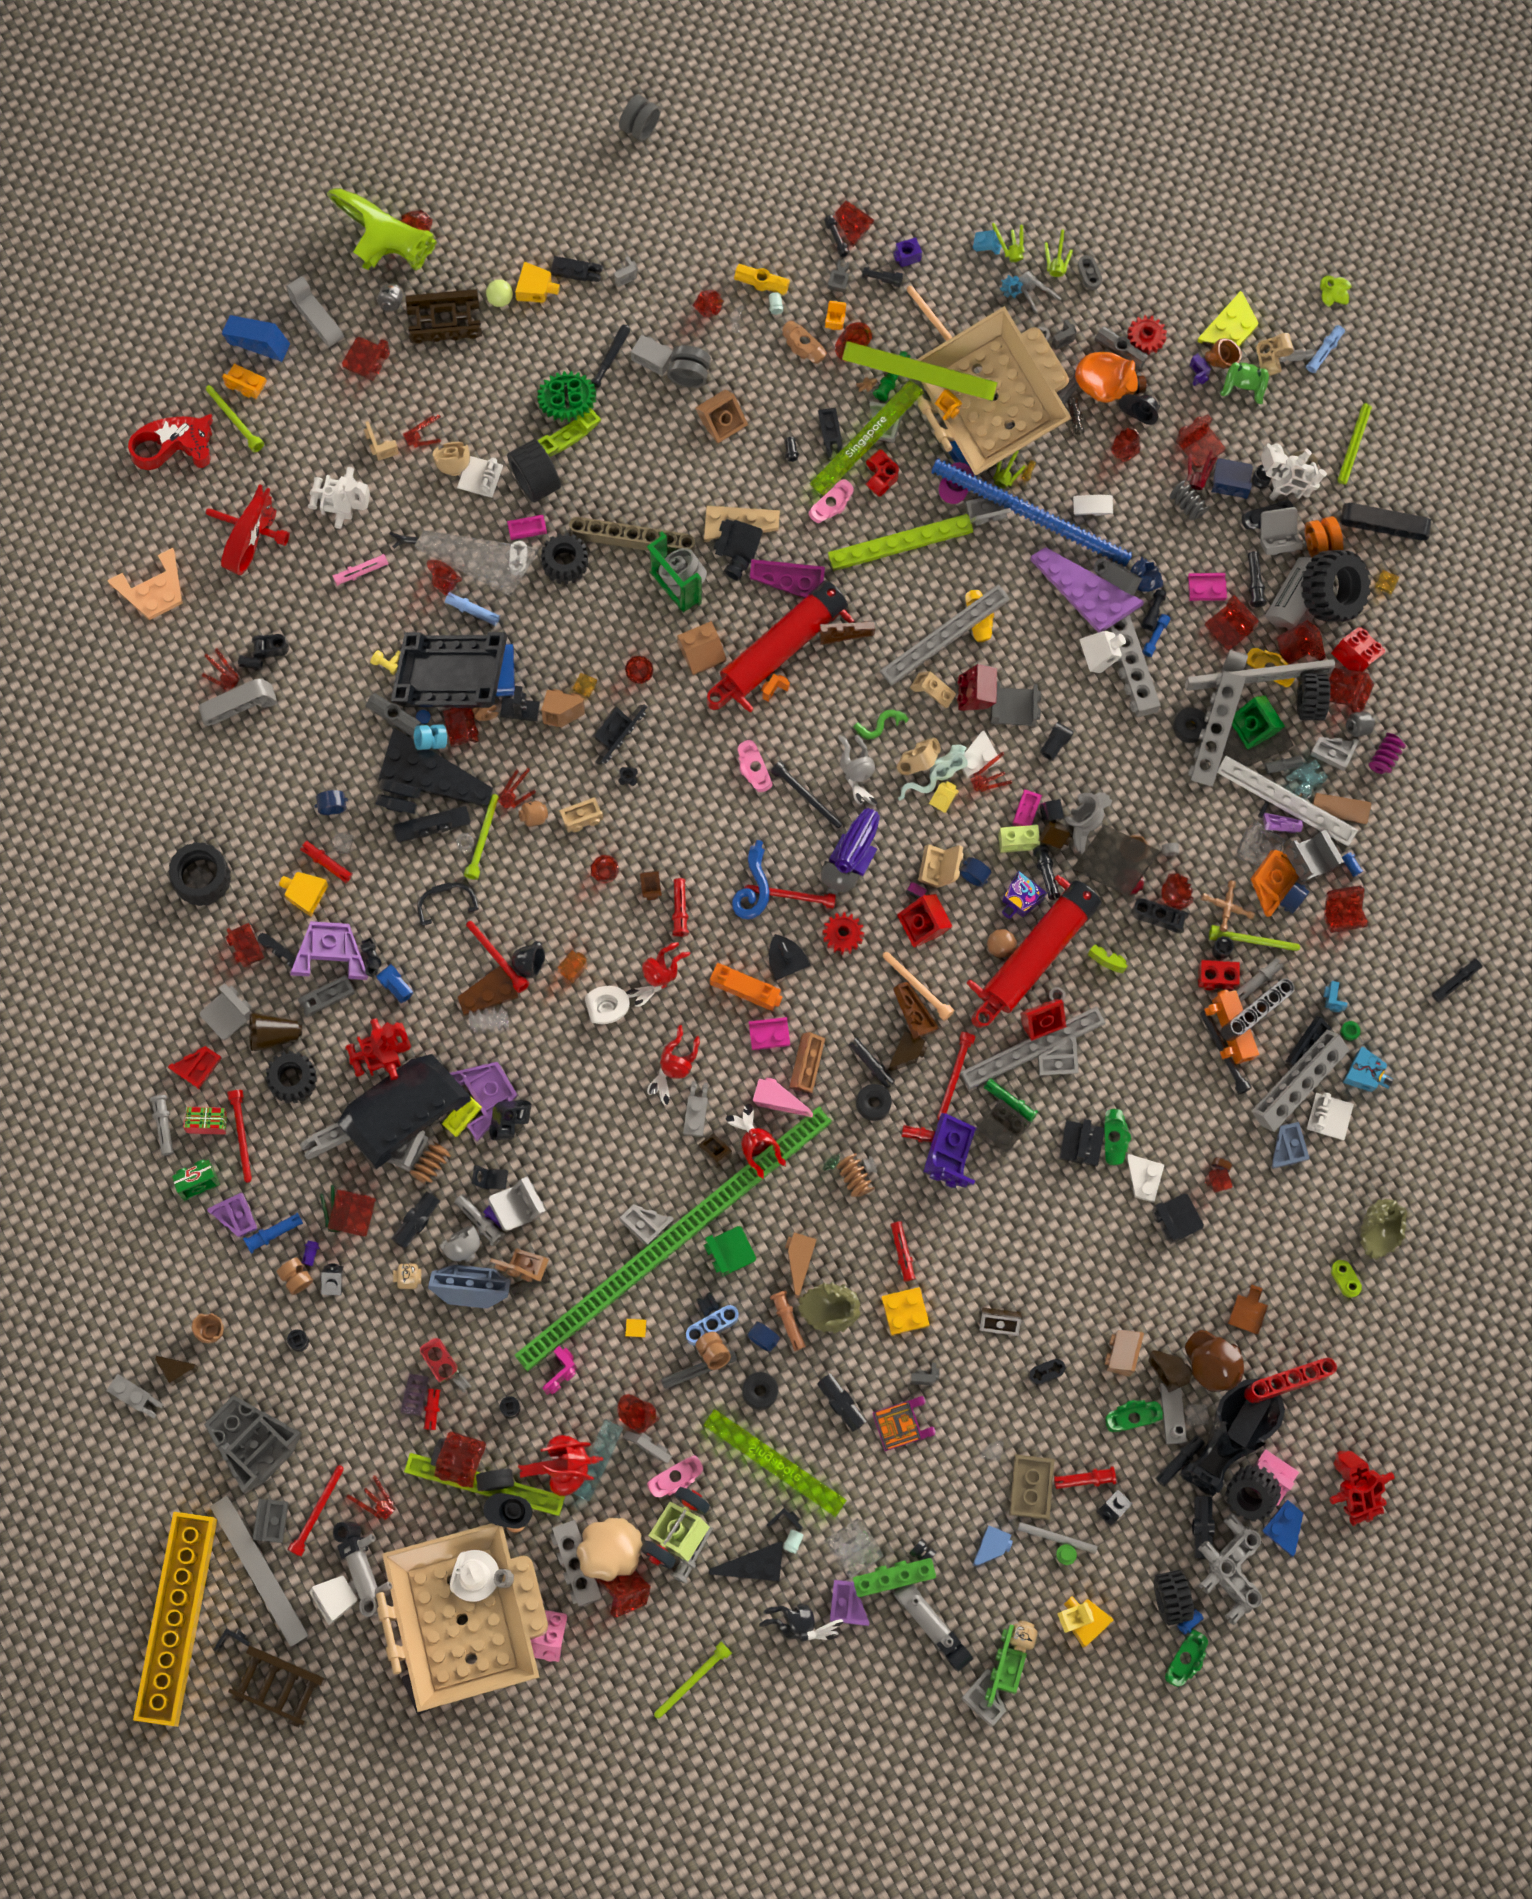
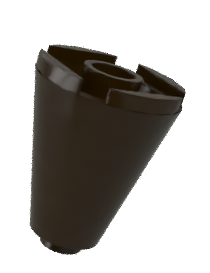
M251 1013L249 1015L251 1051L256 1052L298 1041L299 1037H302V1025H298V1021L258 1013Z

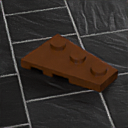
M869 621L822 624L819 630V643L824 645L874 636L875 624Z
M500 966L458 996L464 1016L519 998L517 991L513 988L511 978Z
M908 981L898 984L893 988L914 1040L935 1033L940 1029Z

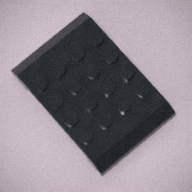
M405 632L391 702L403 707H492L495 704L508 635L505 632H488L487 635H424L421 632Z

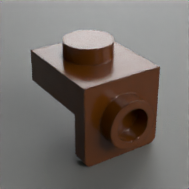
M659 870L640 872L643 898L656 900L658 896H662Z

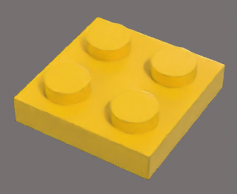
M920 1287L881 1296L891 1336L930 1326Z

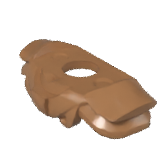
M788 321L783 326L782 334L787 339V345L794 354L802 359L808 358L814 364L824 360L827 354L826 350L801 325L794 321ZM807 337L810 343L802 344L800 338Z

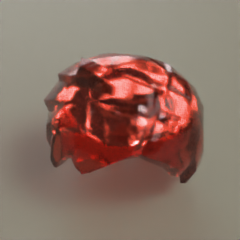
M423 210L409 211L401 216V222L413 228L430 232L432 218Z
M1130 428L1121 430L1120 434L1115 437L1113 446L1110 448L1112 454L1122 462L1130 461L1138 455L1141 449L1138 432Z

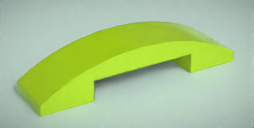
M589 408L590 413L583 412L584 417L578 415L577 420L572 421L551 436L545 435L538 440L549 457L564 451L578 442L601 422V418L592 408Z

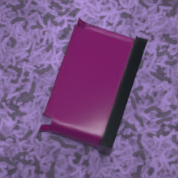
M911 882L906 893L919 899L928 890Z

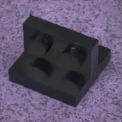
M1084 1119L1082 1123L1066 1120L1059 1159L1098 1167L1105 1128L1091 1125L1092 1120Z

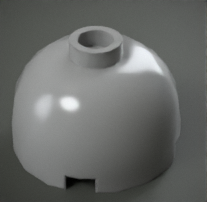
M473 1225L471 1227L467 1226L451 1235L452 1238H450L449 1242L444 1240L439 1246L450 1260H464L468 1262L475 1257L474 1253L479 1249L480 1237Z

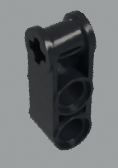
M1144 898L1138 899L1132 908V915L1137 920L1168 929L1175 933H1184L1183 926L1185 920L1189 917V914L1183 910L1174 909ZM1143 906L1146 912H1140L1137 907ZM1161 912L1164 918H1158L1155 913Z

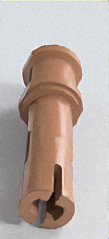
M785 1290L770 1296V1300H773L775 1304L776 1314L778 1317H781L795 1352L805 1348L806 1345L793 1317V1307L790 1306L787 1300V1292Z

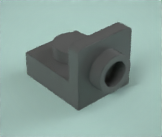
M1068 319L1064 320L1063 330L1058 331L1053 336L1052 346L1055 350L1075 340L1077 331Z
M932 1363L930 1374H927V1371L916 1370L910 1376V1384L934 1386L935 1381L939 1380L940 1369L936 1368V1363Z

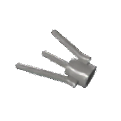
M1029 271L1020 277L1019 281L1023 283L1021 290L1024 292L1034 313H1037V309L1027 289L1033 290L1038 286L1058 301H1061V298L1042 284Z

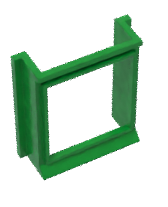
M661 531L659 538L647 546L650 551L651 563L649 573L684 613L695 604L698 606L702 604V578L698 573H695L686 581H682L665 560L667 557V536ZM660 565L665 568L680 586V600L656 573Z

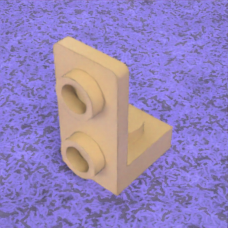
M369 421L365 422L366 428L363 430L366 439H370L372 442L369 445L372 455L377 456L378 461L399 454L395 440L384 441L381 445H377Z
M931 671L918 673L910 686L914 692L925 691L944 708L949 707L956 695L951 688Z

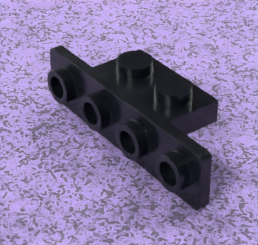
M645 704L639 705L630 717L626 716L618 707H614L592 735L605 747L604 751L595 761L597 765L609 762L612 758L611 753L615 749L617 750L624 742L622 739L634 730L635 727L633 725L636 721H640L645 716V710L647 709Z
M462 806L393 825L397 842L400 843L471 824L467 807Z

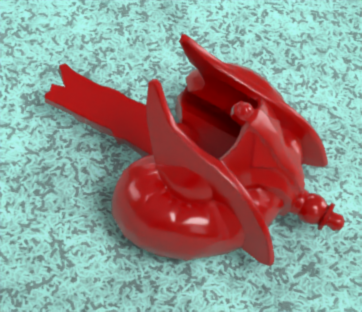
M558 1435L548 1442L547 1448L541 1449V1452L548 1451L549 1456L553 1459L552 1461L548 1460L523 1466L518 1465V1468L522 1470L520 1478L544 1474L550 1475L549 1485L551 1491L558 1496H567L576 1492L585 1480H594L592 1476L587 1474L588 1466L603 1461V1457H589L585 1448L591 1446V1443L579 1442L566 1435Z

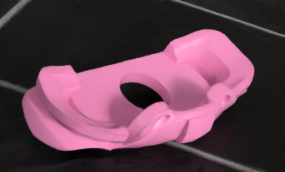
M846 479L839 481L810 509V518L816 523H821L828 518L841 514L845 510V506L854 491L851 483ZM833 497L836 500V505L833 507L828 506L826 499Z
M752 740L742 742L738 746L740 773L745 776L758 792L769 790L772 787V781L756 744ZM753 762L761 764L759 771L754 772L750 769Z
M694 1455L656 1475L647 1483L650 1493L654 1497H663L667 1494L670 1496L675 1494L679 1487H689L695 1481V1478L702 1473V1463ZM673 1470H677L681 1474V1479L678 1482H672L669 1478Z

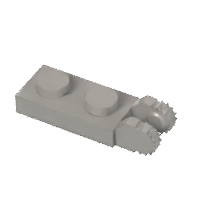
M692 1081L683 1135L703 1137L708 1102V1083L704 1082L702 1097L695 1096L697 1089L696 1081Z
M336 1123L302 1141L300 1147L302 1150L311 1148L305 1152V1157L309 1160L350 1140V1138Z
M119 1374L116 1375L106 1390L137 1411L143 1412L153 1419L156 1417V1414L150 1409L145 1408L148 1401L152 1402L156 1407L162 1408L164 1405L153 1398L151 1394Z

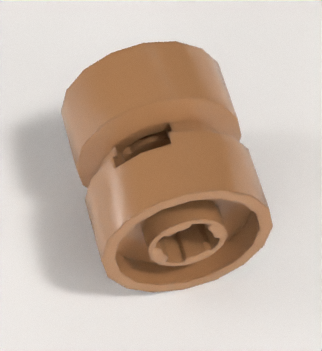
M297 1257L289 1260L276 1271L283 1282H287L286 1288L291 1295L300 1293L313 1282L309 1273L303 1271L304 1266Z
M708 1332L702 1335L695 1344L696 1349L711 1370L724 1367L731 1358L730 1352L722 1344L723 1341L716 1332Z

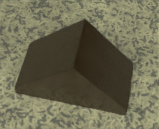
M714 1133L698 1144L716 1169L732 1157V1150Z
M156 1356L155 1358L169 1384L172 1386L198 1370V1366L193 1363Z

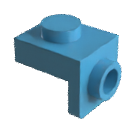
M994 230L975 233L973 249L976 252L992 250L996 255L1000 254L1002 246Z
M1331 981L1328 986H1325L1323 997L1326 998L1325 1008H1330L1332 1012H1341L1347 1008L1348 1003L1337 1001L1339 982Z

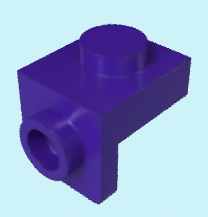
M1197 353L1192 357L1189 365L1197 374L1192 383L1194 386L1204 384L1209 379L1211 371L1206 359L1201 358Z

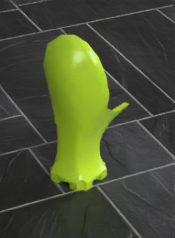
M334 188L327 192V196L338 208L366 228L365 233L353 251L354 254L365 261L362 265L364 269L369 270L371 266L375 268L384 255L395 253L405 258L410 267L417 271L423 266L426 257L435 249L437 242L433 239L434 234L428 230H419L397 220L358 194L340 188Z

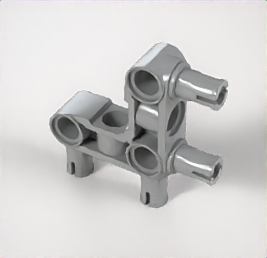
M1232 1513L1227 1517L1228 1519L1224 1520V1523L1235 1534L1229 1544L1219 1554L1209 1541H1205L1198 1550L1208 1559L1210 1566L1209 1575L1199 1584V1587L1206 1594H1209L1217 1583L1223 1587L1236 1604L1225 1615V1618H1230L1229 1622L1235 1625L1245 1613H1250L1253 1608L1260 1606L1262 1603L1261 1593L1252 1582L1246 1579L1240 1569L1241 1564L1246 1558L1252 1556L1260 1546L1261 1537L1256 1531L1243 1526L1235 1514ZM1247 1537L1250 1539V1544L1247 1543ZM1222 1564L1224 1565V1568H1225V1571H1224V1572H1223L1222 1569H1221ZM1248 1595L1251 1597L1250 1603L1248 1601Z

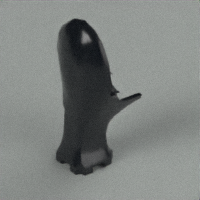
M1260 1379L1243 1380L1220 1399L1206 1447L1200 1457L1195 1462L1182 1468L1179 1474L1183 1480L1196 1485L1205 1494L1213 1497L1216 1492H1221L1224 1487V1475L1228 1467L1238 1459L1266 1444L1264 1441L1273 1436L1282 1425L1285 1407L1281 1395L1258 1403H1251L1245 1398L1246 1388ZM1254 1388L1255 1393L1259 1395L1258 1390Z

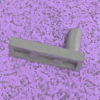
M1162 1383L1160 1384L1165 1442L1166 1444L1187 1443L1181 1387L1169 1393Z

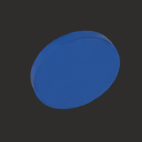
M420 710L417 712L416 719L421 724H426L430 721L431 717L428 711Z

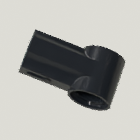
M1057 722L1049 735L1050 737L1041 748L1040 753L1044 758L1054 761L1062 747L1066 746L1074 731Z

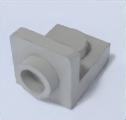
M629 256L625 257L626 267H622L614 273V281L617 287L637 279L638 267L635 261H631Z

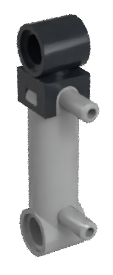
M339 1522L333 1528V1537L337 1542H341L337 1548L341 1559H346L359 1594L361 1600L359 1603L360 1612L366 1617L378 1616L376 1594L392 1589V1584L386 1582L377 1587L365 1552L368 1551L367 1545L374 1542L375 1537L372 1534L365 1538L360 1537L361 1527L356 1522Z
M913 1584L900 1587L893 1593L899 1603L911 1614L934 1642L936 1648L957 1672L961 1671L974 1659Z

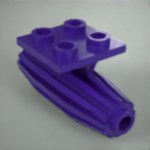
M870 808L864 809L850 825L846 835L842 834L829 858V862L834 863L840 872L850 873L852 871L864 876L877 852V848L870 846L880 820V815H878L877 811Z

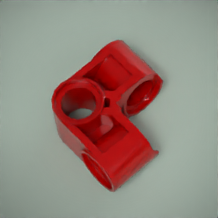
M881 449L866 460L867 467L875 475L865 485L874 494L881 497L898 481L899 467ZM887 472H893L895 474L888 475Z

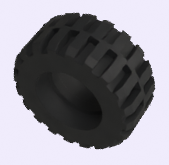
M1345 550L1322 551L1315 555L1311 562H1308L1306 565V571L1302 575L1303 582H1301L1303 592H1301V595L1305 600V607L1309 608L1308 611L1316 619L1329 622H1345L1356 618L1364 610L1363 606L1367 605V597L1371 592L1369 590L1371 580L1368 577L1370 574L1369 570L1365 568V562L1357 554ZM1337 575L1339 588L1335 597L1333 583Z

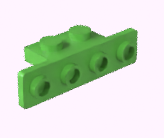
M931 1558L908 1564L906 1561L894 1563L895 1567L887 1569V1566L874 1568L875 1572L853 1577L857 1597L935 1579L936 1573Z
M1011 1624L1008 1629L1003 1630L1001 1641L1004 1642L1002 1649L998 1648L995 1658L999 1662L997 1669L993 1668L990 1680L993 1681L992 1688H988L985 1695V1700L988 1701L987 1707L990 1708L997 1689L1012 1694L1017 1693L1027 1653L1008 1648L1014 1627Z

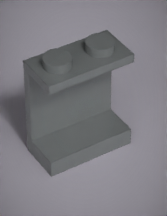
M997 682L996 704L991 706L990 724L1035 726L1041 716V709L1037 708V702L1041 701V691H1038V684H1034L1033 689L1000 688V682Z
M1327 830L1321 831L1314 838L1301 843L1294 840L1284 849L1301 882L1332 872L1344 863Z

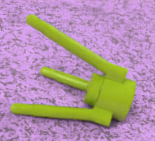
M992 223V227L1004 250L1005 257H1009L1011 263L1023 260V253L1025 252L1023 247V225H1020L1019 245L1016 243L1014 230H1011L1013 245L1009 246L1008 250L995 223Z
M1064 229L1060 233L1057 258L1053 259L1052 262L1050 260L1048 243H1044L1047 271L1054 277H1061L1066 274L1073 252L1072 249L1069 250L1065 263H1063L1061 255Z
M1019 450L1013 453L1005 470L1002 469L1000 472L1002 461L997 463L993 479L994 484L1003 489L1011 487L1016 478L1026 468L1023 465L1011 478L1012 474L1009 470Z

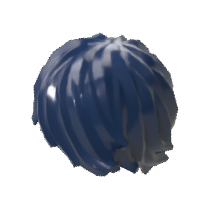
M1143 557L1140 558V561L1137 560L1130 572L1142 578L1137 590L1149 592L1162 588V576L1154 562H1149L1147 559L1144 560Z

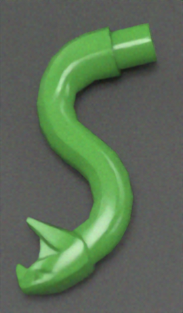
M886 710L879 715L876 729L873 732L868 731L859 722L853 728L862 738L870 740L881 735L887 718L893 717L896 727L900 721L907 723L909 718L901 711Z

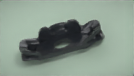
M1283 500L1248 511L1242 515V524L1246 529H1261L1262 512L1265 510L1291 508L1293 504L1289 500Z

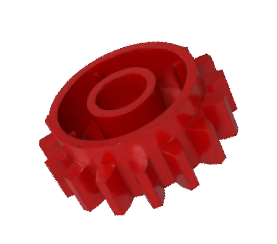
M1144 315L1142 320L1140 317H1137L1136 322H1131L1127 331V338L1132 346L1150 355L1151 352L1157 353L1158 348H1163L1167 338V330H1164L1165 324H1159L1160 319L1154 321V316L1147 319V316Z
M843 912L841 917L838 913H835V919L829 917V923H824L825 930L822 931V935H825L823 941L828 942L827 948L832 947L834 953L840 951L841 955L847 951L851 954L853 948L857 950L858 944L863 942V939L860 937H864V932L861 931L863 925H858L860 919L853 920V914L846 917V912ZM846 931L848 935L844 937L839 932Z

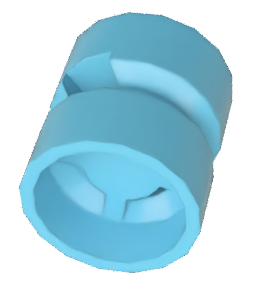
M416 726L414 729V743L417 750L430 748L444 749L447 744L445 726Z

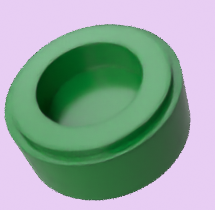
M1354 1021L1345 1022L1340 1029V1034L1346 1041L1356 1040L1361 1033L1360 1026Z

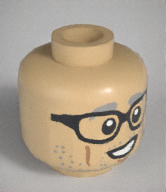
M399 1264L397 1270H393V1282H397L399 1289H416L418 1284H421V1269H418L417 1264Z
M1019 1621L1013 1624L1014 1627L1009 1643L1014 1646V1650L1026 1653V1650L1033 1649L1038 1635L1034 1624L1026 1621Z

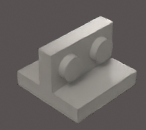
M422 1130L392 1152V1159L387 1162L395 1164L407 1172L414 1170V1164L418 1162L428 1141V1137L424 1135L425 1131Z

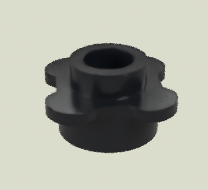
M630 767L620 768L619 784L635 786L637 784L636 775L638 770Z

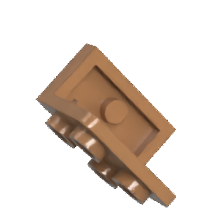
M517 1248L510 1264L493 1258L490 1259V1262L495 1264V1269L503 1272L507 1270L506 1274L515 1278L520 1277L528 1282H532L533 1279L541 1281L549 1259Z

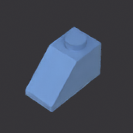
M988 1526L973 1566L977 1567L1002 1556L1005 1551L1009 1552L1013 1543L1010 1540L1011 1534Z

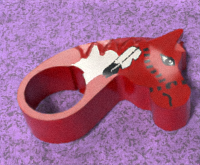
M212 414L202 418L170 417L144 425L130 437L128 442L132 462L140 469L154 470L162 466L177 450H182L188 456H192L196 467L204 468L208 466L211 456L207 444L210 436H212L210 428L213 423ZM146 441H157L162 446L159 453L150 458L140 457L134 452L139 444Z
M261 484L258 485L252 501L237 521L226 542L221 559L222 568L237 575H242L250 566L261 530L266 526H271L276 517L277 511L272 507V497L269 496L270 488L263 492V486Z

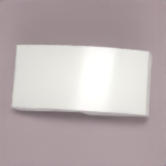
M1112 495L1073 496L1075 516L1113 514Z

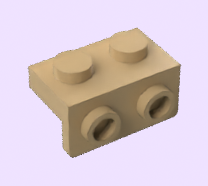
M595 797L560 810L567 832H578L585 826H594L603 820V813L600 811Z

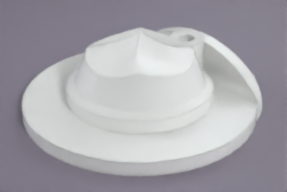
M615 986L598 987L585 996V1003L591 1023H613L621 1019L627 1013L630 1006L627 993Z
M480 1550L461 1552L454 1566L450 1590L457 1597L465 1601L477 1602L486 1599L497 1587L493 1580L494 1574L499 1570L496 1561L488 1553Z

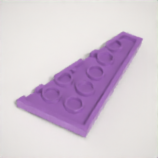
M1046 547L1031 556V562L1098 633L1105 631L1143 606V600L1122 591L1119 587Z

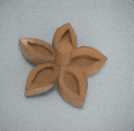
M866 377L863 383H856V385L860 387L859 392L864 389L869 392L878 381L875 378L869 379Z

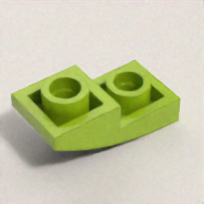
M1094 945L1087 954L1100 965L1123 974L1128 967L1126 960L1122 956H1117L1113 953L1108 957L1107 952L1097 945Z

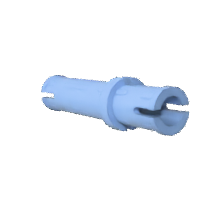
M1336 325L1330 335L1324 338V343L1306 365V369L1309 372L1316 373L1331 350L1336 348L1337 342L1345 333L1343 327Z
M451 592L446 596L445 603L458 608L462 613H469L493 626H496L500 619V615L469 602L467 598L463 599Z

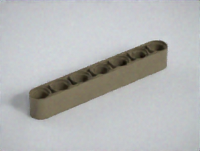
M574 517L569 522L571 537L575 535L577 540L580 538L582 541L649 551L647 546L652 542L646 539L654 538L656 540L659 538V533L663 531L667 536V541L673 542L667 545V554L682 548H688L693 553L695 552L694 537L685 533L583 517ZM576 526L582 527L580 530H574L573 528ZM598 529L600 532L593 533L592 530ZM617 532L618 535L612 536L610 533ZM635 535L636 538L630 539L628 536ZM685 543H688V544H690L691 546H690V547H684V546H682V545L685 544Z

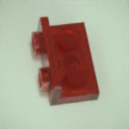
M450 708L443 711L452 747L455 748L469 741L479 742V731L475 726V714L471 708Z

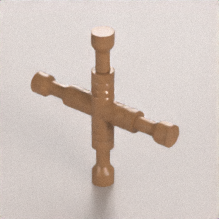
M1235 881L1228 882L1229 889L1226 893L1225 901L1209 897L1206 893H1202L1200 898L1202 901H1209L1213 905L1223 908V921L1219 929L1221 932H1227V921L1230 918V912L1239 915L1243 914L1249 919H1253L1255 916V912L1245 911L1242 907L1232 904L1233 889L1236 886Z

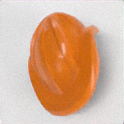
M1094 352L1088 354L1078 363L1075 370V379L1080 388L1095 400L1103 403L1121 399L1126 394L1133 395L1138 387L1134 360L1124 359L1114 353Z

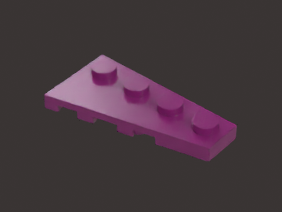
M751 560V580L802 598H806L813 589L824 581L825 567Z

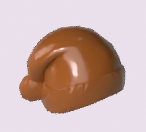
M1227 338L1217 340L1212 349L1205 353L1207 363L1222 369H1229L1233 363H1239L1242 357V352L1238 345Z

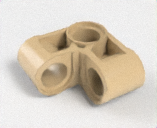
M1282 333L1263 340L1256 347L1260 368L1266 369L1269 376L1282 372L1278 358L1289 356L1294 352L1289 333ZM1270 348L1268 353L1263 354L1265 349Z
M936 738L918 742L915 749L904 752L897 764L898 772L902 775H910L931 768L941 751L939 741Z

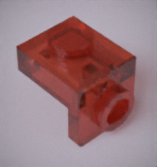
M1220 1169L1212 1170L1205 1178L1207 1186L1211 1185L1214 1193L1233 1187L1227 1169L1221 1171Z

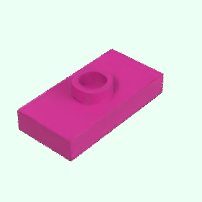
M544 515L507 521L511 540L547 534Z
M1024 789L1012 825H1032L1042 795Z

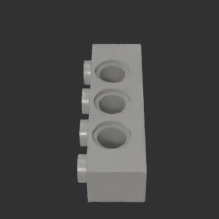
M573 1520L553 1527V1533L550 1536L553 1545H558L560 1552L557 1553L560 1565H565L567 1572L563 1573L567 1585L571 1584L573 1592H570L573 1604L578 1603V1606L582 1607L601 1600L602 1597L596 1579L584 1576L580 1568L573 1570L569 1566L571 1560L578 1559L576 1550L579 1544L583 1542L576 1521ZM570 1539L574 1541V1547L571 1550L563 1548L565 1540ZM584 1578L587 1580L588 1584L585 1589H578L576 1587L578 1579Z

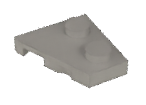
M987 1668L961 1699L992 1728L1006 1712V1709L999 1698L998 1689L996 1690L991 1708L987 1707L988 1701L985 1700L987 1689L992 1688L993 1681L990 1680L991 1672Z

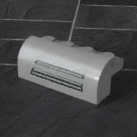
M1311 557L1298 558L1265 615L1274 627H1286L1296 639L1303 637L1314 618L1308 611L1309 608L1305 607V600L1301 595V592H1303L1301 582H1303L1302 575L1306 571L1305 567L1308 562H1311Z

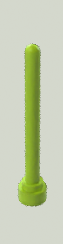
M211 385L206 386L208 394L248 440V447L252 452L260 451L264 447V442L261 438L252 435Z
M497 794L491 796L471 864L465 868L464 876L468 879L478 880L480 870L478 865L499 799Z
M1211 925L1209 931V940L1213 941L1225 936L1231 940L1293 951L1300 950V945L1297 943L1228 931L1221 932L1219 930L1220 926Z
M722 1641L716 1646L715 1653L655 1711L654 1716L657 1719L661 1718L720 1659H727L732 1654Z

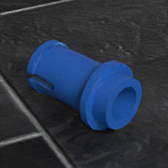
M1349 852L1342 859L1352 876L1355 877L1362 873L1363 869H1361L1354 858L1355 854Z
M1194 1609L1193 1620L1179 1623L1177 1626L1183 1634H1190L1192 1632L1191 1629L1204 1620V1617L1197 1609Z

